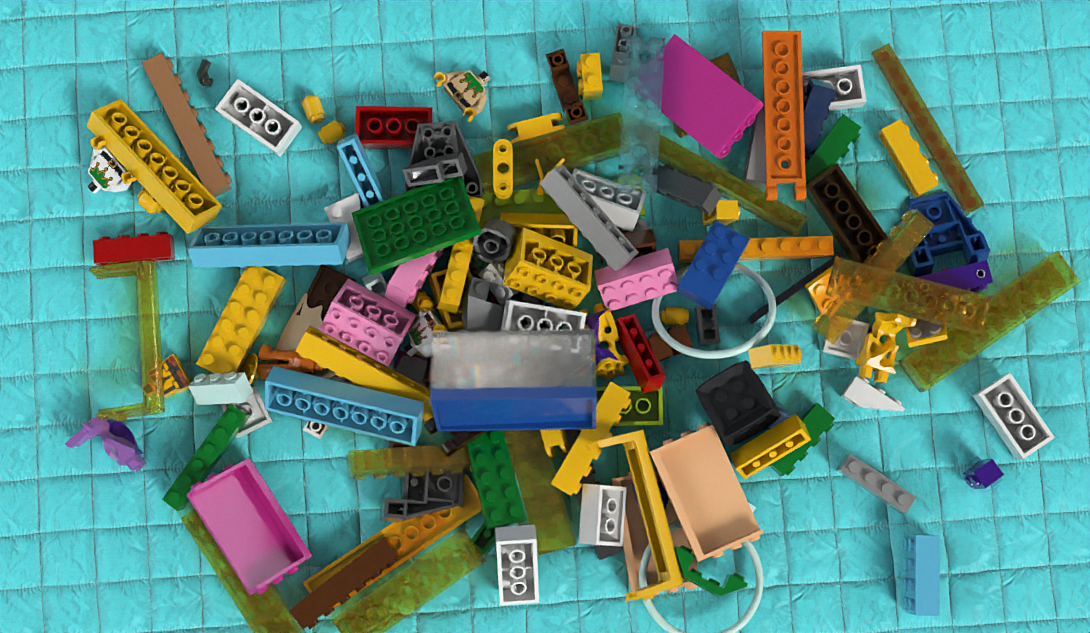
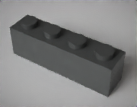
M656 164L645 181V184L653 192L711 215L722 196L717 190L718 187L712 182L704 183L696 176L691 178L681 170L676 172L668 165L663 167Z

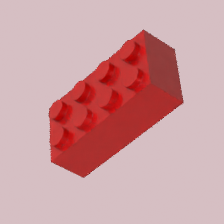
M356 106L355 133H357L364 149H412L418 124L433 123V108Z

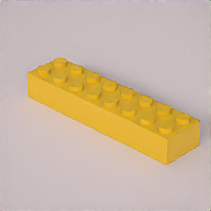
M122 99L92 111L86 127L95 136L99 135L100 141H106L104 146L128 171H132V176L136 177V180L187 234L216 219L222 205Z

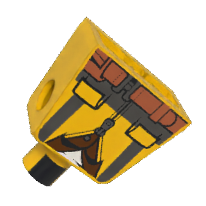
M172 354L148 373L152 382L143 388L149 397L158 392L162 398H167L189 390L188 386L191 384V380L177 355Z

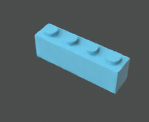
M357 133L339 140L336 147L365 207L387 200L388 198Z

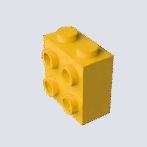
M600 52L580 54V60H577L576 66L577 77H581V79H578V94L582 95L583 101L600 100L603 93Z

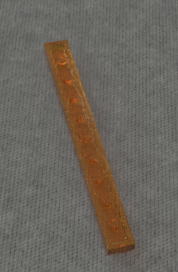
M888 43L871 53L966 215L984 206V202L891 45Z

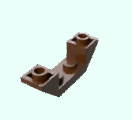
M564 48L546 54L551 78L570 126L588 120L585 107L579 99Z

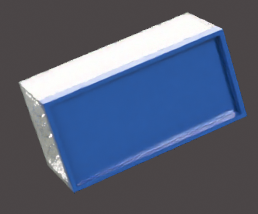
M587 328L580 330L560 329L559 331H550L548 329H541L539 331H529L526 329L519 331L499 330L498 332H489L487 330L468 332L461 330L458 332L439 331L432 333L430 402L437 431L596 429L595 330Z

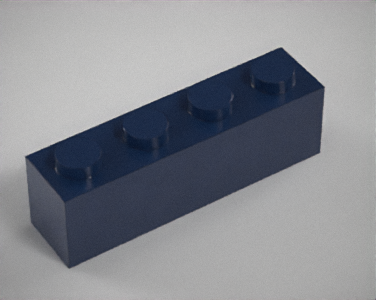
M809 78L803 95L805 159L807 160L815 152L816 140L822 134L824 119L828 118L829 106L836 97V90L831 83Z

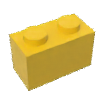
M719 200L711 215L702 212L703 226H713L715 221L727 225L738 220L740 216L738 200Z

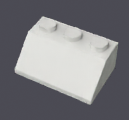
M583 484L579 543L623 546L627 487Z

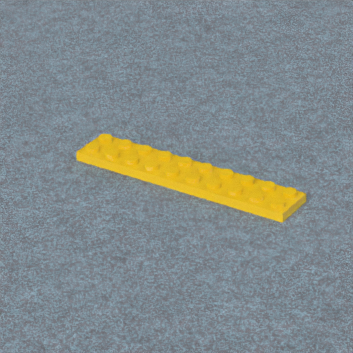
M465 474L463 505L403 522H393L302 583L309 594L386 536L399 553V556L396 558L398 562L390 568L387 565L382 568V574L376 579H368L365 584L369 586L482 511L476 487L468 475ZM356 590L351 592L349 596L352 597L357 594ZM340 602L333 606V608L339 606Z

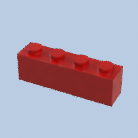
M156 232V235L151 236L148 233H139L137 237L119 235L115 239H111L109 236L99 237V240H93L94 263L98 266L175 260L174 237L168 234V232Z
M636 315L618 317L615 323L620 339L618 343L629 360L628 364L642 393L660 389L666 376Z

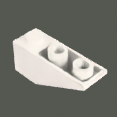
M860 376L853 377L840 396L858 408L894 412L905 410L899 400L893 397L891 399L885 396L886 392L879 387L873 388L869 385V381L866 378Z

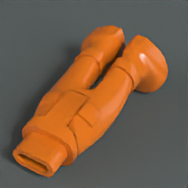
M269 344L262 345L258 354L260 361H289L288 364L259 363L258 374L262 380H266L273 366L305 374L316 373L325 369L318 366L315 361L301 357L295 350L273 351V347Z

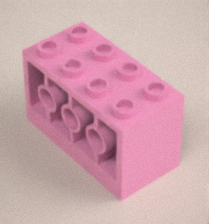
M348 278L332 301L319 330L389 367L402 345L416 314Z

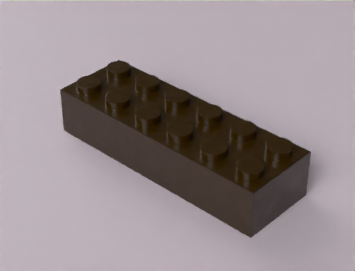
M837 163L828 165L806 182V196L863 279L872 280L902 258Z

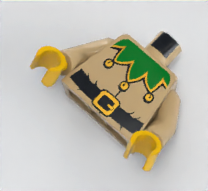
M470 70L447 73L437 72L432 79L439 80L436 86L440 87L443 84L446 93L462 110V117L464 115L469 116L468 122H471L476 115L483 111L487 100V90L483 85L490 80L485 71H482L476 77Z

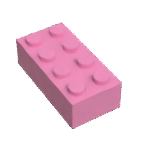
M443 248L400 264L388 282L385 298L404 309L408 303L412 304L418 289L423 287L428 273L431 274L437 259L442 257L445 249Z
M668 248L633 258L617 271L609 266L594 271L601 297L606 309L609 308L610 311L676 292L679 285V279Z

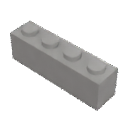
M846 454L836 469L837 472L899 513H907L916 499V496L852 454Z

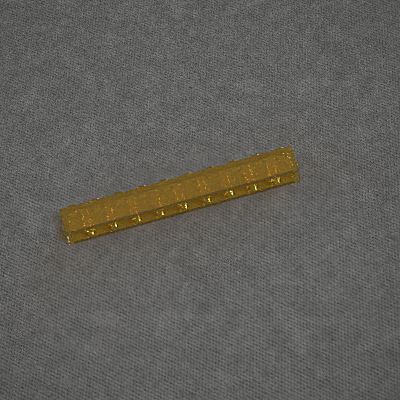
M643 124L639 125L631 139V146L676 171L681 170L691 178L696 176L704 183L712 182L718 187L717 190L721 193L722 197L727 200H738V206L793 237L799 234L808 218L778 200L766 201L764 192Z

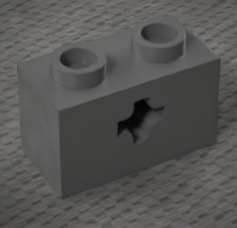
M716 304L713 305L711 310L701 305L696 306L694 312L698 346L719 344L720 337Z

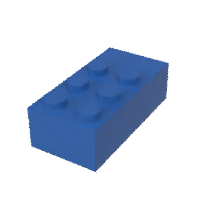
M715 221L680 281L676 292L711 310L750 239Z

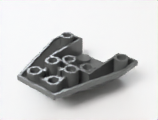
M457 121L418 124L409 166L438 156L462 152L468 168L462 176L467 193L472 197L483 196L481 175ZM405 180V192L424 186L418 185L408 187L407 182Z

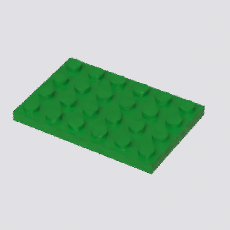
M462 176L445 178L443 182L427 184L352 212L366 264L371 275L482 234Z

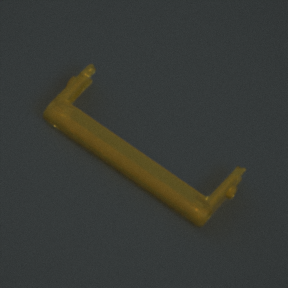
M149 260L121 264L111 262L105 266L89 268V271L93 272L97 279L137 276L143 387L142 403L100 409L99 414H96V418H99V420L115 419V421H126L130 417L164 413L165 401L157 263Z

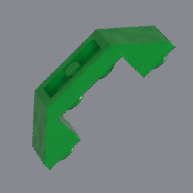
M683 545L674 548L682 578L715 596H721L747 587L748 583L744 582L745 578L736 573L727 575L720 587L718 581L712 578L706 580L701 577V572L695 569L689 571L688 569L695 555L691 554L692 550Z

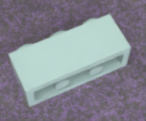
M244 372L199 374L194 377V380L188 386L197 405L244 403L253 393V389Z

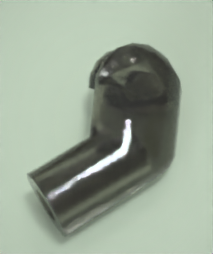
M202 59L197 71V77L202 86L211 87L213 79L207 73L211 62Z

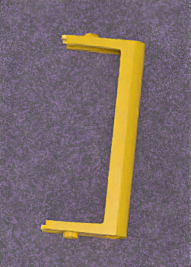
M644 430L613 437L612 433L600 436L601 440L585 444V447H588L589 451L601 447L624 444L659 578L656 583L626 593V598L624 599L625 601L640 598L643 600L652 599L654 594L683 585L684 583Z

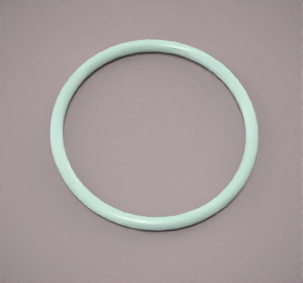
M740 264L735 266L734 271L750 277L763 289L769 307L766 322L761 330L744 344L726 350L704 351L693 349L673 339L664 329L659 316V306L663 296L653 299L652 320L660 337L668 345L681 353L705 359L731 357L754 347L768 334L776 316L774 293L769 284L755 271ZM689 266L676 271L678 279L685 275Z
M678 520L668 524L670 532L681 527ZM749 540L742 542V544L749 552L754 564L756 576L754 596L749 608L741 619L731 627L718 633L738 632L749 622L760 603L764 580L763 569L759 555L753 544L749 543ZM650 544L646 547L640 563V588L647 586V568L652 555ZM651 599L643 600L649 614L668 633H687L669 624L658 613Z

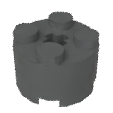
M491 217L480 226L482 234L474 237L472 245L475 247L477 256L480 259L494 264L495 262L506 260L516 240V230L506 221Z

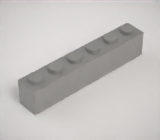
M564 165L554 168L540 182L545 193L550 195L558 208L566 213L570 222L578 227L583 237L591 242L595 251L603 256L609 267L617 271L624 267L638 253L636 248Z

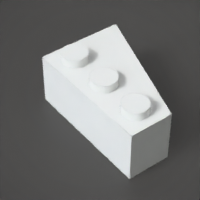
M359 193L324 208L330 223L347 222L351 243L346 258L350 263L364 257L352 217V212L362 209V199Z

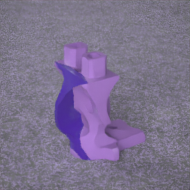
M100 413L85 423L82 429L65 443L70 448L80 447L88 439L101 435L105 452L112 459L116 460L119 465L128 466L131 471H139L147 464L141 457L143 452L138 448L131 430L122 422L109 419L105 413Z

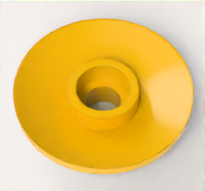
M254 353L247 358L241 371L245 373L250 385L253 380L257 381L259 378L258 356Z

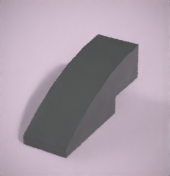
M457 152L415 163L403 168L402 171L408 187L439 183L443 182L445 178L463 176L468 168L463 153Z

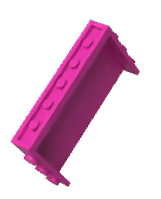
M676 34L659 50L658 56L647 65L646 71L636 79L632 88L719 159L729 154L730 147L734 142L741 139L745 128L752 125L755 121V116L765 105Z
M248 458L235 466L232 464L226 466L220 474H217V472L211 474L204 483L201 481L195 483L190 487L192 490L186 496L251 596L255 592L258 594L263 593L269 588L268 584L272 582L274 585L284 579V574L288 573L290 576L298 571V566L312 557V554L251 459Z

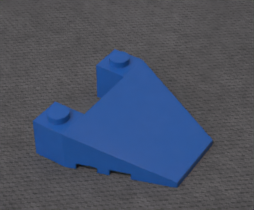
M947 191L909 200L907 265L912 278L931 274L934 267L932 257L962 250L967 265L987 260L990 249L984 234L980 230L978 231L972 224V220L962 213L960 206Z

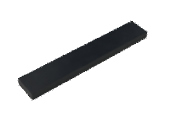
M841 251L775 298L776 307L800 291L807 283L831 266L847 257L846 254ZM768 303L748 317L751 324L768 313Z

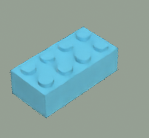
M907 534V538L904 539L906 558H904L903 563L906 570V578H904L903 582L904 589H906V597H904L903 601L904 609H906V613L913 615L940 616V536Z

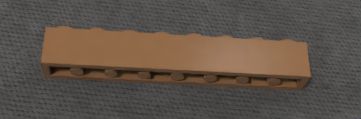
M160 53L142 62L203 186L214 197L231 190L230 183H232V179L228 172L224 173L222 169L224 163L219 155H215L213 150L216 148L212 140H207L205 136L207 130L202 122H198L196 117L199 114L194 106H190L188 101L191 98L186 89L182 90L180 86L182 81L178 73L174 74L172 70L174 65L170 57L166 58L163 53Z

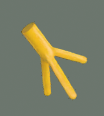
M562 158L554 168L561 166L565 159ZM535 159L541 182L546 176H543L539 159ZM539 182L536 193L543 195L544 189Z

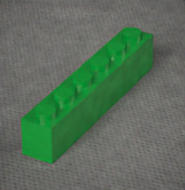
M230 404L162 500L176 511L183 510L190 501L186 496L192 490L190 487L199 481L204 482L236 435L248 421L251 414L237 404Z

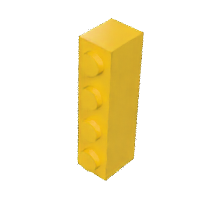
M899 119L881 129L877 135L914 198H917L939 185L938 177L929 168L926 156L922 155L919 151L918 142L912 139L908 125Z
M765 345L748 349L751 369L781 368L801 364L802 351L798 345Z
M795 413L731 452L730 455L735 469L744 479H747L807 443L811 438L805 424Z

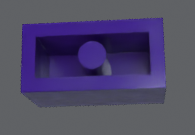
M993 459L980 460L963 473L966 477V483L971 488L974 487V489H986L1004 475Z

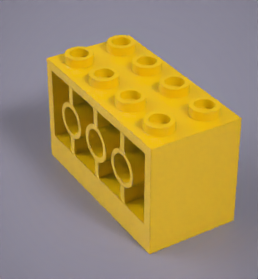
M523 228L516 237L514 246L506 258L503 285L564 309L574 311L591 289L593 255Z

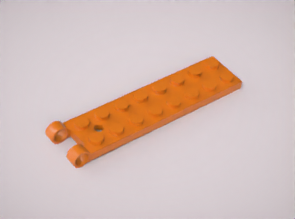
M762 31L763 103L765 104L766 201L777 200V184H795L794 200L805 201L806 176L801 31ZM786 161L788 167H782L781 162Z

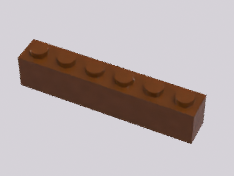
M386 536L381 538L292 607L289 612L302 629L306 627L309 629L313 628L319 623L317 620L323 614L327 617L335 611L333 606L339 602L342 605L349 600L351 592L356 590L358 593L367 586L365 582L368 579L372 578L374 580L382 574V568L386 565L390 568L398 562L396 558L399 556V553Z

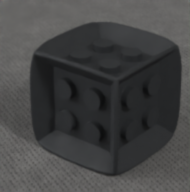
M747 360L723 370L705 381L695 390L714 427L729 446L750 438L781 417L772 397L761 379L751 369V364Z

